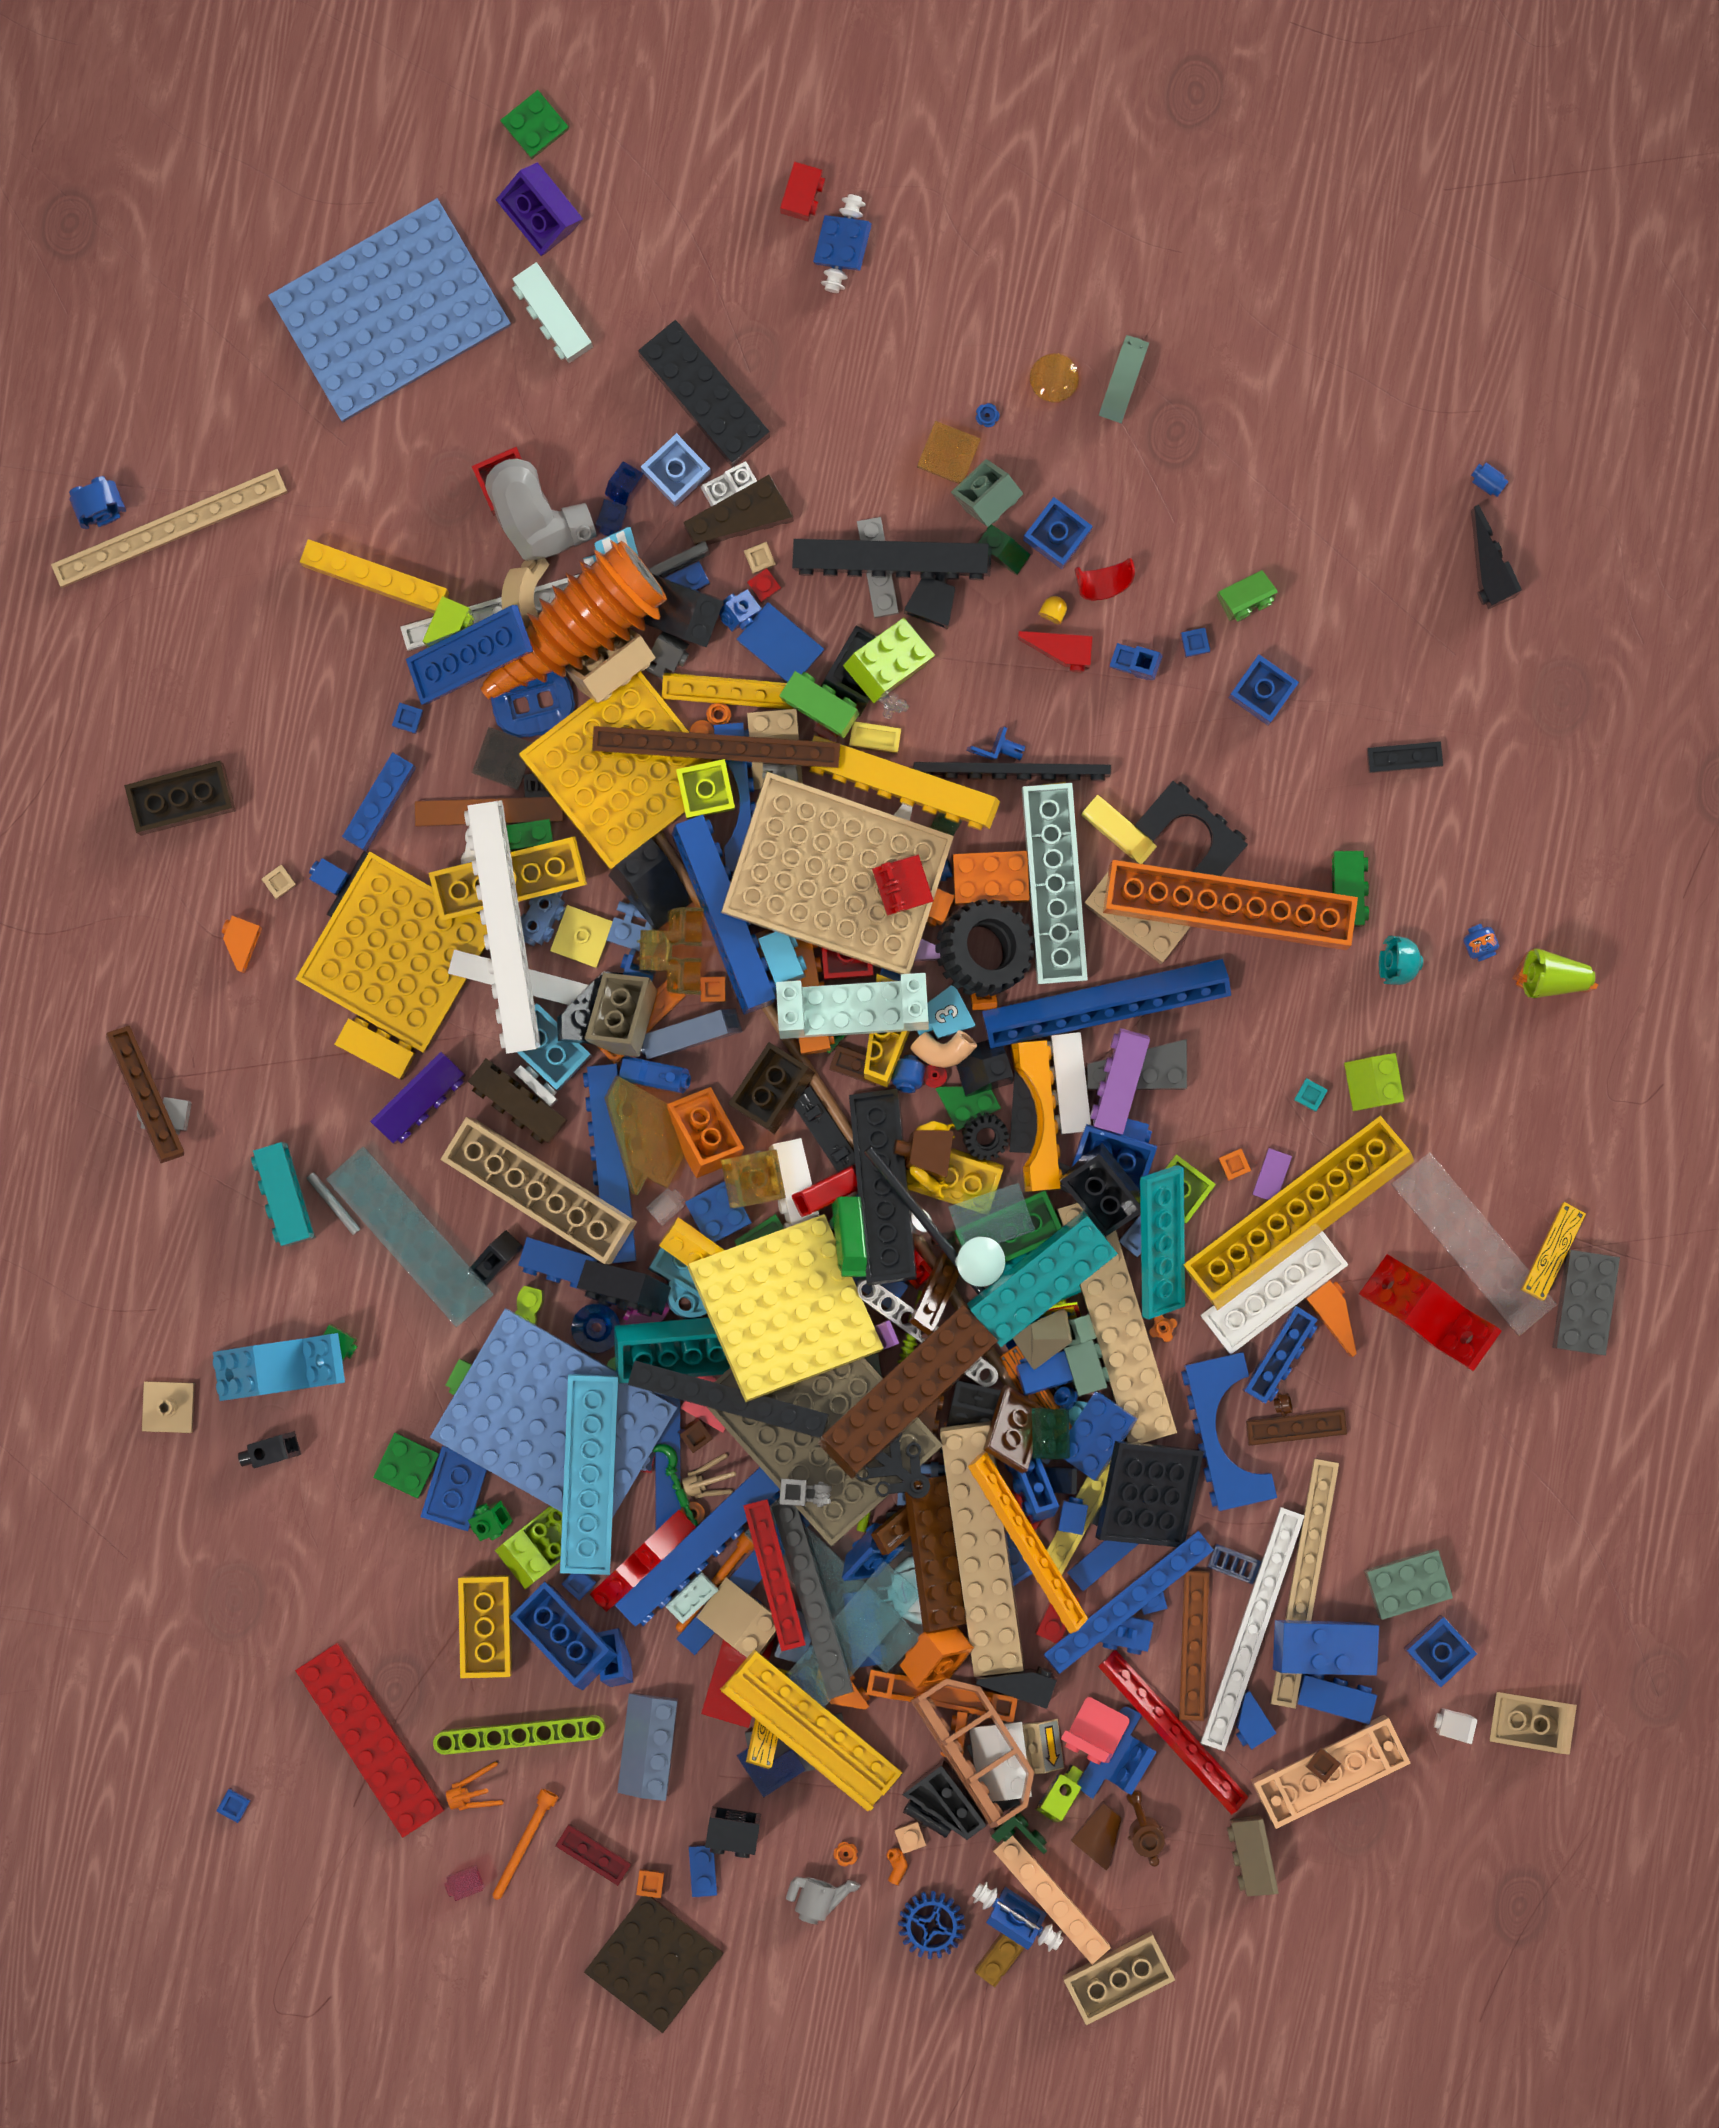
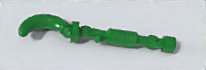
M667 1444L655 1445L652 1451L662 1452L668 1458V1467H666L665 1474L667 1477L670 1476L674 1482L672 1488L676 1490L675 1494L685 1511L686 1517L695 1526L699 1525L697 1519L693 1517L689 1507L690 1502L676 1475L678 1471L676 1468L678 1463L677 1452Z

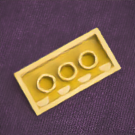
M951 1148L947 1178L939 1182L940 1184H947L948 1189H941V1194L945 1198L936 1199L988 1215L1004 1165L986 1159L980 1160L977 1156L974 1157L971 1154ZM907 1170L908 1190L932 1197L930 1190L918 1182L910 1174V1171Z

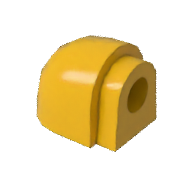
M1051 596L1044 601L1038 614L1055 624L1061 625L1066 614L1067 605L1061 597Z

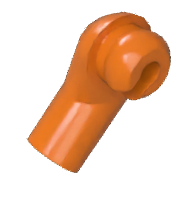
M891 1848L886 1854L887 1860L890 1861L893 1868L888 1881L899 1886L908 1868V1863L899 1848Z

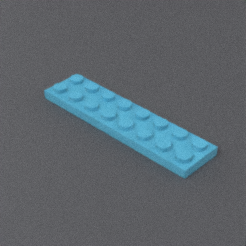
M568 1374L560 1573L610 1575L618 1376Z

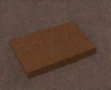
M1010 1386L1002 1387L983 1450L1022 1474L1027 1472L1046 1409Z

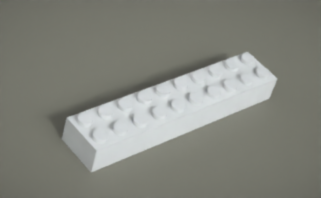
M501 800L467 805L468 811H464L465 822L467 826H471L472 835L468 836L469 847L471 851H475L476 860L472 861L474 875L479 876L480 885H476L478 900H482L484 908L480 910L482 925H486L488 933L484 935L486 950L490 949L491 952L488 968L489 973L494 974L495 983L492 984L493 998L498 999L499 1008L496 1009V1019L498 1024L502 1023L503 1032L499 1034L501 1048H506V1054L537 1049L541 1044L503 802Z

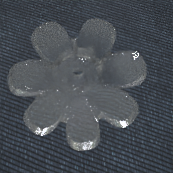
M891 692L890 696L887 694L879 700L884 705L883 716L888 719L892 718L894 712L901 713L909 709L907 702L903 699L898 700V694Z

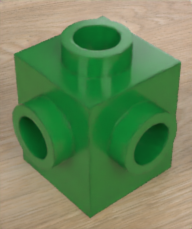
M501 1500L489 1506L487 1503L478 1506L473 1510L475 1514L468 1520L472 1531L476 1534L479 1541L487 1538L494 1540L500 1537L503 1531L513 1522Z

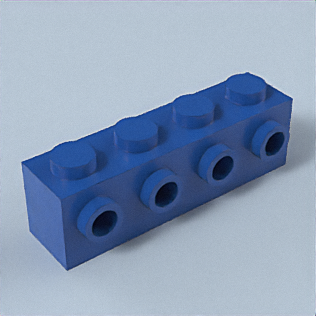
M1294 1306L1242 1390L1264 1404L1268 1400L1272 1402L1279 1391L1276 1386L1281 1379L1284 1381L1292 1369L1289 1365L1294 1358L1298 1359L1305 1348L1302 1344L1307 1337L1311 1338L1318 1327L1315 1323L1318 1319L1301 1308Z
M1034 1447L1027 1472L1022 1474L1004 1463L1008 1472L1011 1471L1014 1479L1013 1488L1016 1494H1020L1023 1501L1021 1503L1022 1510L1025 1516L1029 1517L1030 1522L1035 1523L1054 1517L1059 1504L1036 1447Z

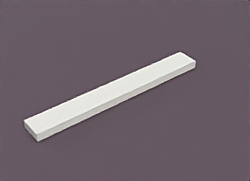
M567 578L535 587L534 604L537 613L542 612L539 598L551 603L555 598L552 585L564 590L569 585ZM501 597L469 606L475 619L473 624L501 611ZM432 618L400 627L407 651L425 646L422 641Z

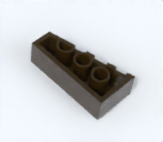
M767 475L683 523L696 546L703 542H706L707 545L762 529L773 528V526L784 523L788 524L794 522L772 478L770 475Z
M485 1058L468 1080L474 1086L472 1091L482 1099L487 1096L494 1101L491 1105L502 1114L505 1111L513 1116L511 1121L521 1129L526 1126L533 1132L530 1136L541 1144L544 1141L550 1144L568 1121L487 1058Z

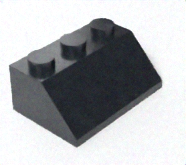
M1103 1143L1082 1156L1060 1179L1061 1183L1105 1237L1141 1214L1140 1189Z

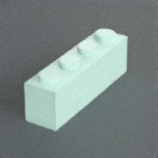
M537 262L512 278L515 285L512 287L519 300L524 298L529 306L526 307V310L533 320L539 319L543 325L540 327L541 332L547 340L552 338L556 344L553 349L561 360L565 358L568 363H571L593 348L591 340Z

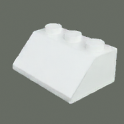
M1022 1722L1004 1723L1027 1760ZM995 1724L977 1726L969 1730L976 1773L1011 1751ZM1013 1755L978 1780L979 1782L983 1781L989 1789L990 1794L988 1796L991 1801L1019 1799L1022 1797L1026 1772L1016 1756Z

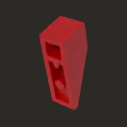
M1018 632L1019 641L1060 665L1070 667V671L1085 672V669L1090 668L1092 636Z

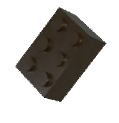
M768 1042L728 1104L775 1135L815 1072Z

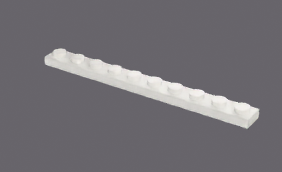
M1282 1507L1279 1509L1200 1742L1202 1744L1222 1751L1226 1749L1304 1519L1302 1514Z

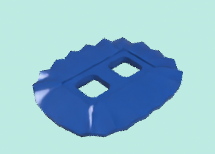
M554 672L547 674V682L545 683L535 679L528 682L527 687L521 685L510 690V692H506L496 698H491L493 714L497 725L506 735L515 738L545 734L574 712L576 705L570 680L566 676L561 677ZM550 691L553 705L540 708L537 695ZM523 697L527 698L530 708L529 712L516 714L513 704L514 700Z

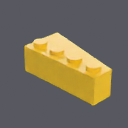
M877 974L876 982L895 981ZM910 1031L869 1033L864 1068V1078L866 1080L888 1088Z

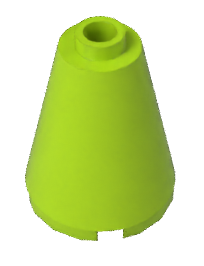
M1542 949L1530 950L1525 959L1523 974H1527V982H1523V988L1528 998L1586 991L1594 985L1595 972L1592 971L1589 965Z

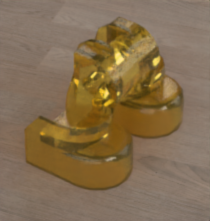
M680 907L671 909L669 913V931L641 930L640 940H637V943H640V957H636V960H640L639 970L667 972V992L671 994L701 995L700 971L702 958L680 959L672 957V946L683 944L685 946L702 947V915L704 908Z

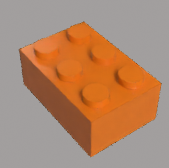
M1027 851L953 854L955 906L967 905L981 899H987L988 902L994 899L1000 901L1001 904L1029 902Z

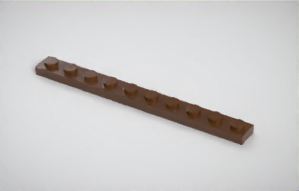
M594 726L592 751L839 768L840 743Z

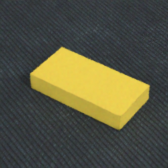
M854 722L849 746L898 754L901 728Z

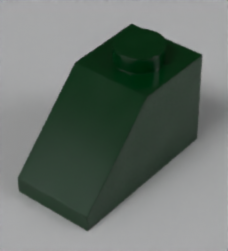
M992 524L978 542L989 544L992 547L991 559L1015 575L1019 574L1031 555L1012 537Z

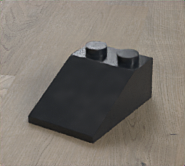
M652 574L664 591L667 600L658 606L660 620L646 615L643 617L645 624L707 648L724 601Z
M856 625L821 687L825 684L835 690V696L841 700L846 697L856 703L857 706L855 708L858 710L860 717L870 698L843 665L853 653L872 641L876 636Z
M652 838L615 865L608 875L655 931L692 903L668 857Z
M1038 1666L1037 1670L1030 1668L1019 1672L975 1678L977 1685L1045 1709L1048 1708L1057 1680L1055 1676H1052L1051 1670Z

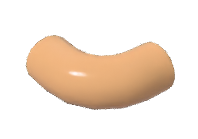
M960 1030L947 1043H939L928 1032H925L914 1041L910 1050L931 1066L947 1068L962 1062L973 1052L977 1044L972 1037Z

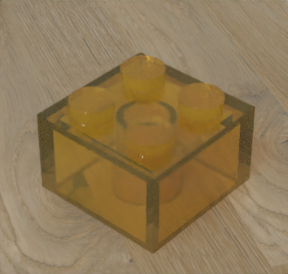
M777 1149L721 1160L730 1208H739L786 1198Z

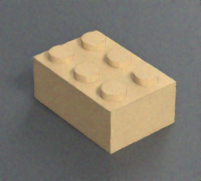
M630 628V641H626L619 636L614 637L615 651H610L603 646L598 648L599 661L585 655L582 657V670L575 668L571 664L565 668L578 689L597 703L608 699L614 690L619 686L626 685L632 676L639 671L647 669L650 666V662L655 659L642 636Z

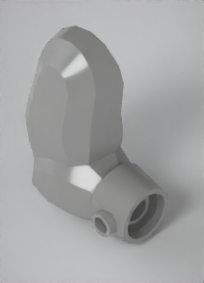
M521 459L505 460L497 464L487 475L485 487L493 504L497 520L524 560H540L558 555L597 537L586 503L563 507L561 511L551 510L547 498L541 490L537 470L530 462Z

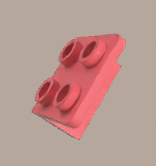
M1088 1697L1085 1699L1070 1730H1065L1061 1740L1067 1742L1065 1744L1066 1748L1076 1753L1079 1750L1084 1751L1088 1754L1087 1759L1098 1765L1101 1762L1109 1763L1130 1723V1719L1094 1698Z

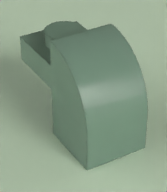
M1090 1314L1068 1320L1072 1342L1066 1347L1097 1338Z

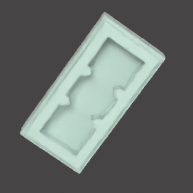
M701 1571L665 1607L683 1624L718 1591V1588Z

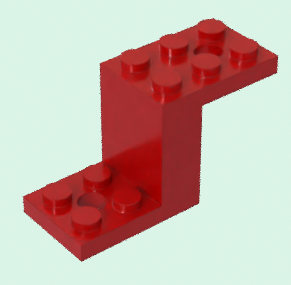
M1386 1254L1359 1293L1367 1301L1394 1316L1427 1344L1471 1371L1476 1369L1502 1332L1497 1326L1465 1308L1435 1282ZM1394 1281L1393 1286L1387 1289L1388 1285ZM1473 1335L1472 1340L1466 1343L1467 1339Z

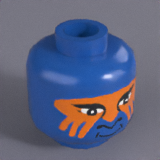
M1482 924L1468 929L1469 934L1464 937L1463 942L1472 959H1478V962L1497 955L1496 950L1499 949V943L1491 927L1483 928Z

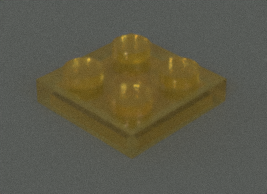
M935 421L917 468L960 484L967 476L981 439Z

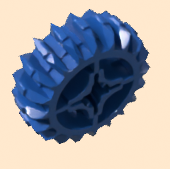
M931 1891V1898L927 1899L926 1893L921 1892L923 1900L919 1901L914 1895L912 1896V1900L915 1903L914 1906L909 1902L905 1903V1907L909 1912L900 1911V1916L906 1918V1920H899L898 1925L906 1928L900 1930L899 1935H908L903 1940V1944L913 1943L909 1948L910 1952H914L918 1947V1957H922L924 1951H928V1959H932V1952L937 1951V1957L942 1958V1949L948 1955L951 1954L949 1944L955 1948L959 1946L954 1938L963 1939V1934L957 1932V1930L965 1929V1924L957 1923V1921L963 1920L964 1914H955L961 1909L959 1905L950 1907L954 1902L952 1897L947 1902H944L945 1893L942 1892L939 1899H936L935 1891ZM935 1905L932 1912L927 1916L915 1914L922 1907ZM942 1908L949 1913L952 1919V1928L946 1927L945 1924L940 1922L939 1917ZM935 1916L936 1925L939 1924V1927H933L928 1934V1926L924 1922H931ZM911 1921L923 1928L922 1941H919L913 1935ZM936 1934L948 1935L944 1941L938 1944H929L931 1938Z

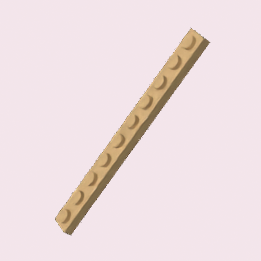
M275 469L55 562L51 566L60 587L64 588L284 495L288 491L279 470Z
M1319 1459L1313 1460L1285 1620L1311 1621L1339 1463ZM1276 1671L1270 1703L1296 1709L1302 1674L1280 1673Z

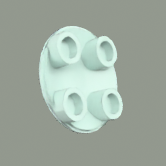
M979 1236L970 1239L961 1247L955 1263L961 1277L966 1282L982 1287L994 1283L1002 1275L1005 1267V1255L996 1241Z

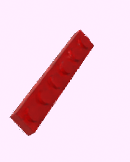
M768 1499L743 1505L781 1652L805 1646L806 1643Z

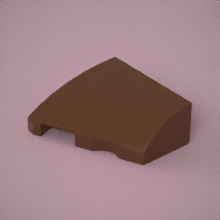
M1102 1801L1071 1841L1107 1871L1110 1866L1122 1818Z

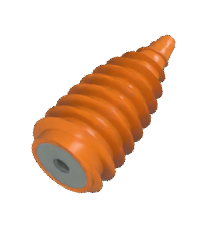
M610 540L612 548L605 554L593 549L596 561L591 566L580 561L582 573L577 578L566 573L569 585L564 590L552 585L555 598L551 603L539 598L542 606V612L539 616L536 617L527 613L530 625L526 631L533 652L493 671L486 678L480 689L488 699L496 698L521 685L527 687L528 682L535 679L545 683L547 682V674L551 672L565 677V665L568 664L582 670L583 656L587 655L593 660L599 661L598 648L600 646L610 651H615L614 637L619 636L626 641H630L629 627L632 625L645 631L646 626L643 617L646 615L660 620L658 606L667 600L666 595L646 565L625 542L620 541L617 544Z

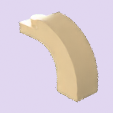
M545 558L525 560L521 568L510 569L503 584L502 610L511 605H518L526 629L530 625L527 613L536 617L539 616L534 604V590L539 579L550 565Z

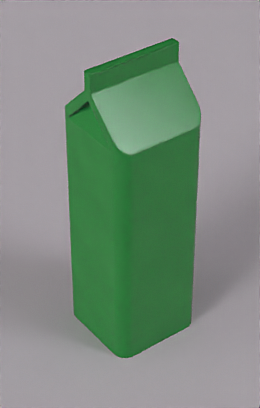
M837 1197L832 1204L837 1261L841 1277H866L867 1255L861 1197Z

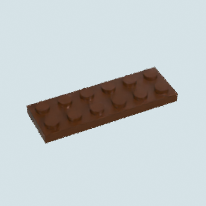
M946 1475L928 1478L930 1490L923 1498H912L905 1492L923 1632L967 1624ZM915 1481L913 1484L914 1488L921 1490V1482Z

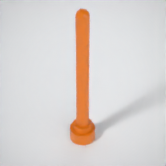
M744 1531L737 1539L738 1543L736 1545L738 1547L711 1580L717 1588L742 1556L754 1550L752 1537ZM705 1604L683 1624L679 1621L676 1624V1630L683 1632Z
M541 1788L537 1795L538 1806L492 1894L494 1899L499 1900L502 1898L545 1812L550 1810L551 1806H555L559 1798L556 1794Z

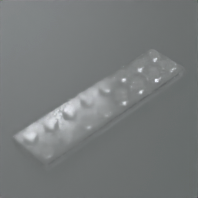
M1430 1152L1391 1184L1518 1336L1557 1305L1549 1294H1547L1544 1301H1541L1521 1290L1529 1270Z

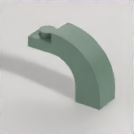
M1126 335L1098 416L1122 423L1149 342Z

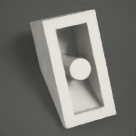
M1442 1708L1441 1714H1436L1434 1728H1437L1436 1733L1472 1744L1477 1719L1468 1714Z

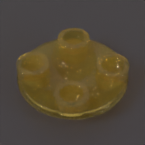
M1047 354L1039 358L1030 372V385L1033 391L1041 399L1053 403H1060L1069 398L1075 392L1079 381L1078 370L1075 364L1068 357L1061 354Z

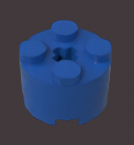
M105 476L96 477L91 480V484L84 487L78 486L69 491L71 496L69 500L80 527L83 529H89V525L97 523L98 527L105 526L119 519L120 511L126 512L115 482L106 480Z

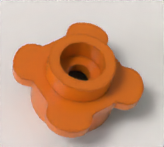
M1163 1315L1153 1318L1154 1324L1153 1328L1149 1330L1150 1336L1163 1338L1165 1342L1171 1341L1173 1339V1329L1177 1327V1321L1173 1318H1164ZM1164 1325L1165 1330H1161V1326Z

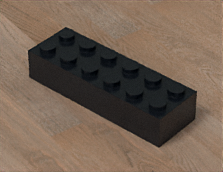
M676 319L638 350L642 361L732 468L770 438V431Z

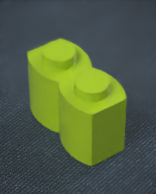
M523 1286L517 1297L518 1310L515 1313L537 1325V1313L543 1306L544 1291L530 1286Z

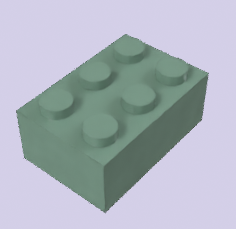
M1437 1549L1364 1570L1378 1618L1381 1620L1453 1598L1439 1550Z

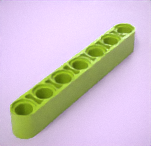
M590 1715L443 1730L435 1736L433 1746L438 1753L446 1755L587 1741L600 1738L605 1731L606 1725L601 1717ZM591 1721L598 1722L601 1727L600 1732L597 1734L590 1733L587 1729V1724ZM567 1723L574 1725L576 1733L573 1736H566L562 1731L563 1725ZM547 1726L551 1731V1736L547 1739L541 1738L538 1735V1728ZM521 1728L526 1732V1739L524 1741L515 1740L513 1737L515 1729ZM489 1732H499L501 1734V1742L497 1744L491 1743L488 1738ZM471 1733L475 1735L477 1742L474 1746H468L464 1743L465 1734ZM441 1736H448L451 1739L452 1745L450 1748L445 1749L439 1745V1738Z

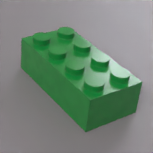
M1042 1191L956 1229L954 1232L961 1247L970 1239L979 1236L996 1241L1002 1248L1005 1262L1036 1249L1062 1227L1046 1191Z

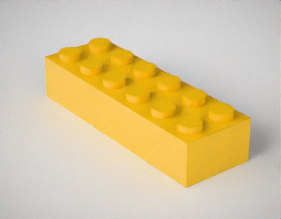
M575 836L510 852L518 902L587 884ZM472 862L429 873L441 921L479 912L484 909L482 900H478L476 885H480L479 876L474 875Z

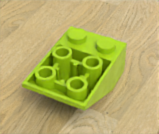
M552 1506L548 1507L494 1550L525 1589L561 1561L562 1512Z

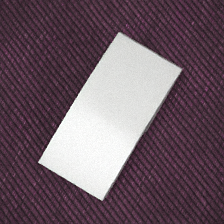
M745 461L725 471L723 475L703 484L701 490L710 506H713L757 480Z

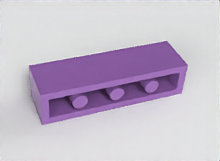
M1122 1028L1119 1029L1118 1034L1114 1033L1110 1048H1114L1111 1058L1107 1057L1104 1066V1072H1107L1105 1082L1100 1081L1097 1095L1100 1096L1098 1105H1093L1090 1119H1093L1094 1127L1123 1134L1150 1042L1149 1036Z

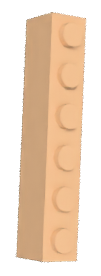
M1014 1834L1006 1842L1001 1840L992 1847L993 1852L1092 1965L1111 1948L1106 1939Z

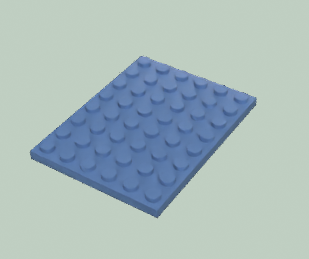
M438 198L268 295L342 423L511 326L508 317Z
M505 1308L430 1438L563 1513L568 1374L617 1376V1372ZM619 1382L612 1518L677 1409L675 1404L654 1392L629 1386L628 1383L619 1384Z

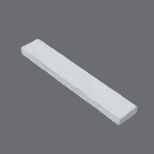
M458 950L453 951L448 974L490 985L495 983L494 974L489 973L488 958ZM529 969L533 996L570 1005L588 986L584 983Z

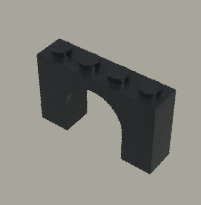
M1172 781L1134 826L1154 842L1166 826L1177 818L1193 817L1200 820L1210 833L1211 846L1207 855L1192 872L1222 876L1248 845L1245 842L1247 838L1237 829L1234 831L1226 826L1228 822L1221 815L1216 813L1214 816L1208 811L1209 806L1198 797L1195 800L1188 794L1190 789L1180 781L1178 783Z

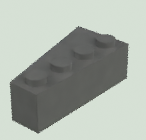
M1187 1039L1147 1049L1136 1090L1187 1089ZM1106 1059L1086 1065L1087 1090H1098L1100 1081L1105 1082L1107 1072H1104Z

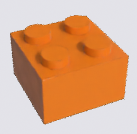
M957 1626L923 1632L918 1637L917 1644L906 1652V1658L899 1666L916 1688L940 1683L945 1679L951 1678L974 1647Z

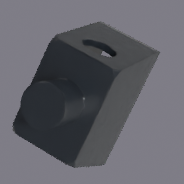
M935 575V579L921 578L905 606L904 614L948 629L955 587L947 584L948 579H945V575Z
M295 1431L248 1444V1450L239 1452L238 1459L242 1467L252 1464V1467L255 1469L299 1456L301 1451Z

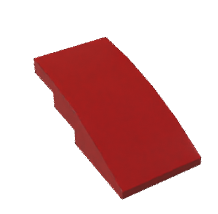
M775 1637L762 1654L768 1661ZM724 1639L701 1714L749 1728L752 1716L720 1690L747 1659L746 1656Z

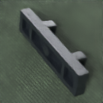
M809 1086L803 1091L794 1108L838 1172L855 1164L854 1151Z

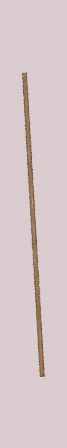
M661 831L652 839L668 857L688 895L707 923L686 868ZM772 1003L770 1006L762 1008L780 1037L778 1011ZM795 1038L781 1039L792 1057L815 1072L809 1083L854 1151L851 1124L808 1057L802 1056L799 1043ZM913 1233L916 1250L933 1270L937 1261L936 1256L923 1236ZM954 1286L949 1297L952 1306L957 1311L964 1305L970 1311ZM993 1347L985 1357L997 1370L998 1377L1003 1385H1008L1019 1391L1000 1360L999 1354Z

